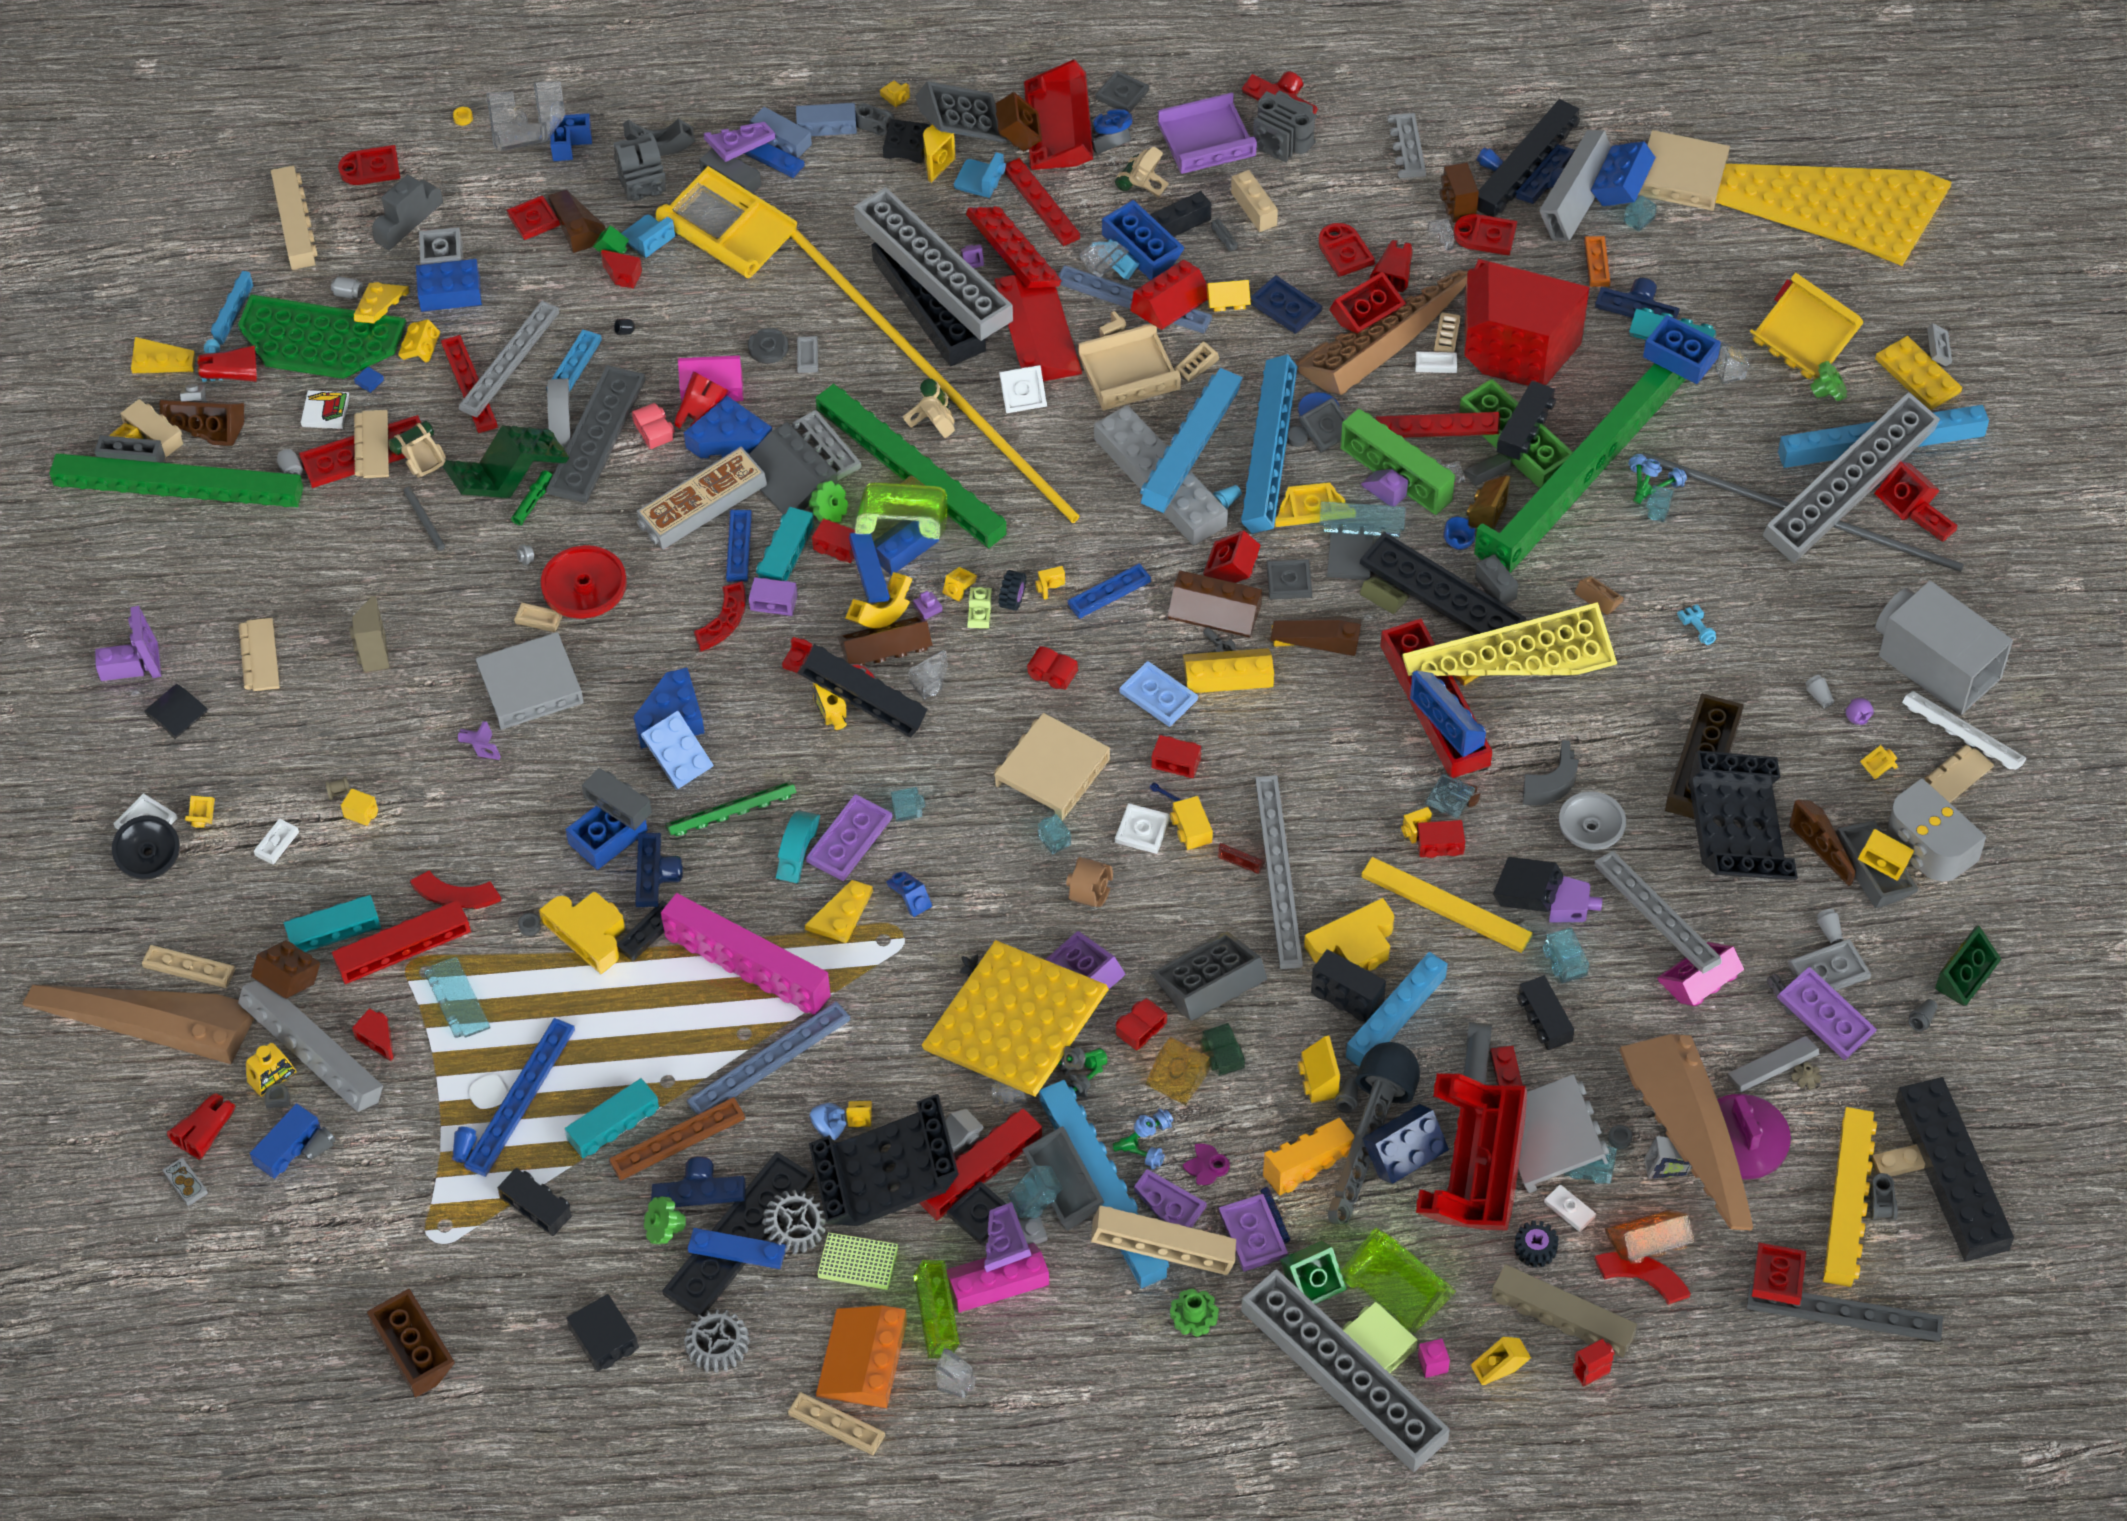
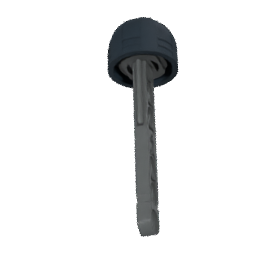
M1385 1042L1374 1046L1365 1054L1359 1067L1355 1081L1363 1091L1370 1095L1337 1184L1335 1197L1332 1198L1328 1210L1329 1221L1334 1225H1346L1349 1222L1354 1209L1352 1205L1357 1201L1371 1162L1362 1139L1368 1135V1126H1370L1371 1132L1383 1126L1391 1103L1403 1104L1413 1100L1420 1079V1069L1414 1053L1402 1044ZM1376 1105H1377V1107H1378V1114H1377V1116H1376V1114H1375V1106H1376ZM1354 1167H1355V1169H1356L1355 1178L1353 1177V1168H1354ZM1346 1188H1348V1198L1345 1196ZM1339 1208H1340V1210H1341L1340 1220L1338 1219V1210H1339Z

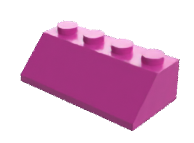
M1028 1244L1032 1256L986 1272L984 1267L987 1257L944 1270L958 1313L1049 1285V1271L1042 1252L1036 1244Z

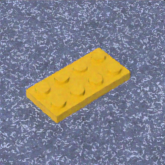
M1909 336L1902 338L1876 354L1875 360L1930 411L1962 391V386L1932 360Z

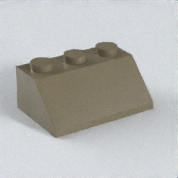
M371 596L352 616L353 626H349L358 665L362 664L364 672L390 668L386 634L376 596Z

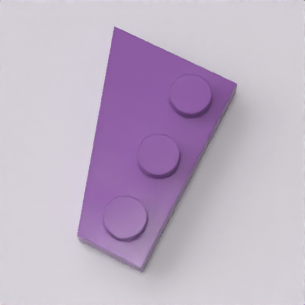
M765 122L744 125L739 130L729 131V129H723L721 133L711 135V132L704 133V140L725 162L775 139V132Z
M1146 1169L1134 1186V1191L1161 1221L1192 1228L1207 1207V1203L1148 1169Z
M1012 1202L990 1210L988 1222L989 1237L988 1243H986L987 1258L984 1263L986 1272L1032 1256Z

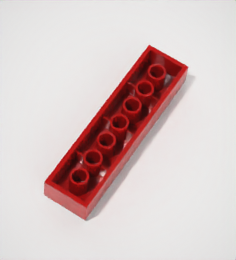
M1420 618L1381 631L1380 647L1449 778L1453 779L1491 766L1493 751L1486 738L1484 746L1462 757L1410 698L1412 676H1408L1402 654L1435 646L1423 620ZM1436 676L1437 679H1441L1444 682L1446 689L1458 698L1463 708L1470 711L1472 718L1476 721L1453 676Z

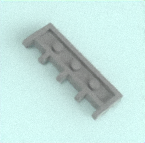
M1415 113L1389 115L1387 117L1388 122L1396 124V128L1390 129V135L1398 136L1399 142L1393 143V150H1401L1402 157H1397L1395 162L1397 165L1404 166V170L1398 171V177H1425L1426 169Z
M817 410L792 423L794 429L802 427L806 432L802 437L806 441L812 439L817 445L814 447V450L818 454L823 452L828 458L826 462L831 467L835 466L837 468L838 480L862 468L858 458Z

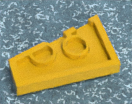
M379 282L369 283L354 313V321L375 323L388 312L389 306L392 304L396 305L401 296L409 294V286L382 284Z
M135 337L131 370L132 373L194 372L196 355L193 350Z
M851 880L805 924V930L847 943L873 893V886Z

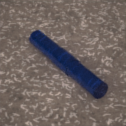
M1265 1187L1260 1192L1266 1199L1284 1244L1288 1243L1291 1239L1280 1211L1276 1206L1269 1187Z

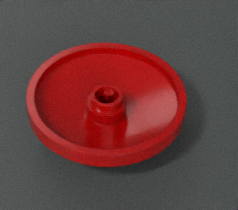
M591 545L576 546L563 550L546 564L541 575L542 594L549 607L563 616L576 619L592 618L608 612L622 599L627 586L625 568L620 559L607 549Z

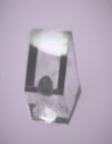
M1092 242L1079 256L1091 273L1102 277L1129 250L1118 242Z
M1721 342L1715 370L1722 384L1746 379L1747 370L1749 369L1748 359L1744 358L1741 350L1726 342Z
M943 650L908 670L909 683L923 700L936 695L942 690L948 666L947 652Z
M944 1348L936 1367L938 1390L966 1398L968 1390H973L976 1377L973 1376V1367L951 1350Z

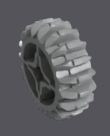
M792 1190L790 1195L787 1191H784L781 1194L782 1196L776 1195L773 1198L774 1202L770 1201L767 1204L769 1209H765L763 1215L767 1218L763 1219L762 1224L768 1226L764 1229V1233H771V1236L768 1238L769 1242L775 1239L777 1241L776 1244H785V1253L789 1248H791L793 1254H796L798 1249L805 1253L807 1247L813 1249L815 1242L819 1243L821 1241L820 1235L825 1233V1228L822 1226L826 1224V1220L821 1218L824 1215V1211L817 1210L821 1204L820 1202L813 1204V1196H810L808 1199L805 1198V1191H802L799 1196L796 1190ZM796 1206L800 1209L792 1211L789 1208L785 1209L783 1207ZM805 1213L808 1214L811 1220V1227L805 1219ZM799 1215L796 1225L789 1229L792 1220ZM777 1216L784 1225L783 1231L780 1229L778 1225ZM792 1233H797L800 1236L804 1235L806 1237L792 1238L789 1235Z
M716 1309L715 1314H711L707 1310L706 1317L698 1314V1322L691 1321V1328H687V1337L684 1339L685 1350L689 1355L690 1361L695 1362L698 1369L704 1366L706 1372L714 1368V1372L717 1373L719 1368L722 1367L727 1372L728 1365L736 1368V1360L743 1361V1354L748 1352L747 1345L750 1343L749 1332L745 1327L744 1321L738 1320L736 1314L730 1316L727 1310L723 1314H720L718 1309ZM725 1330L731 1331L736 1336V1340L726 1335ZM698 1342L708 1347V1353L700 1349Z

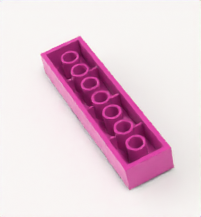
M676 893L662 910L661 916L665 937L670 942L678 943L689 952L703 956L706 961L722 966L725 971L741 976L744 981L760 986L766 993H773L779 996L783 1002L798 1006L802 1012L816 1015L831 997L827 971L688 898Z

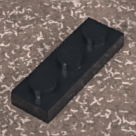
M662 900L659 903V907H655L617 943L618 951L634 962L664 933L661 912L667 903Z

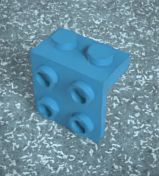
M996 152L990 164L967 159L954 182V188L990 198L1006 169L1003 154Z
M649 214L643 216L621 233L629 239L627 244L644 258L650 256L675 237L674 224L671 218L667 216L659 222Z

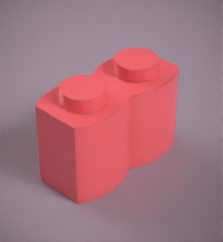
M652 403L632 411L633 422L650 450L673 441L674 427L671 422L666 421V415L662 407L659 408L656 403Z

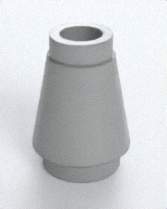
M1816 675L1805 683L1807 686L1806 690L1823 708H1827L1834 703L1825 678Z
M1826 909L1818 913L1817 923L1830 941V944L1841 942L1843 937L1838 913H1835L1834 909Z

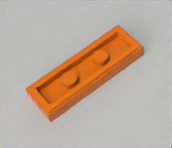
M1585 236L1584 245L1589 287L1610 286V274L1605 236Z

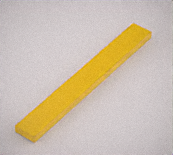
M1374 857L1370 859L1362 872V878L1520 953L1523 952L1532 937V932Z

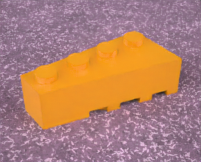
M1339 1117L1316 1128L1311 1136L1306 1133L1299 1136L1298 1140L1292 1145L1286 1142L1280 1145V1150L1275 1153L1272 1150L1265 1152L1263 1176L1279 1196L1285 1192L1290 1193L1301 1182L1311 1180L1322 1169H1329L1337 1160L1347 1157L1355 1135Z

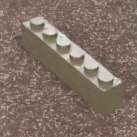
M1504 1265L1493 1286L1491 1298L1495 1299L1497 1303L1511 1306L1517 1309L1519 1313L1535 1317L1545 1325L1557 1327L1563 1333L1581 1338L1589 1345L1603 1339L1612 1346L1614 1350L1613 1356L1624 1358L1635 1336L1637 1323L1509 1265Z

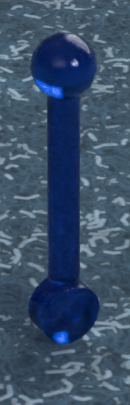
M1153 782L1150 785L1151 790L1154 792L1158 791L1176 802L1181 801L1178 797L1160 788L1158 784Z

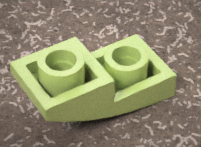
M970 587L968 628H989L992 588Z

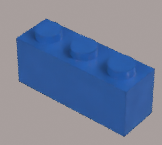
M296 1103L249 1153L253 1164L275 1179L287 1169L295 1156H299L302 1153L301 1150L304 1149L317 1129H321L318 1118Z

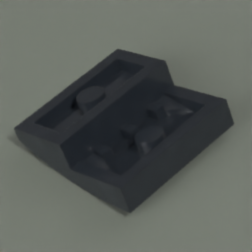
M176 683L145 709L144 713L158 727L162 726L176 739L205 715L208 709L192 694Z

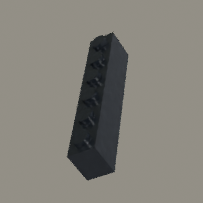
M816 644L807 652L797 672L910 738L919 729L928 710L918 701L906 697L902 692L885 685L883 681L871 677L862 669L850 665L843 658L836 657L824 647L817 646Z

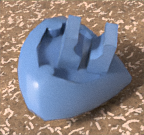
M832 1103L820 1104L812 1108L809 1115L814 1128L823 1138L830 1135L836 1140L847 1124V1115L844 1110Z

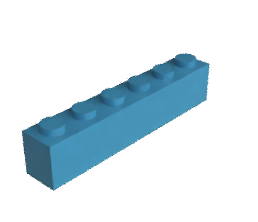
M1428 952L1347 1043L1346 1058L1360 1067L1365 1054L1371 1048L1381 1043L1390 1042L1444 981L1448 963L1433 953Z

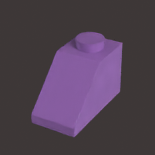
M1393 469L1379 470L1373 472L1365 479L1361 486L1394 508L1407 496L1408 480Z

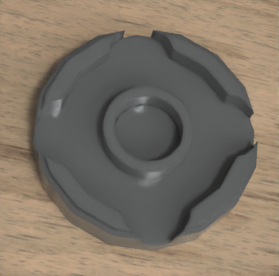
M764 328L758 330V333L751 335L748 341L749 354L760 363L778 362L788 353V338L778 329Z

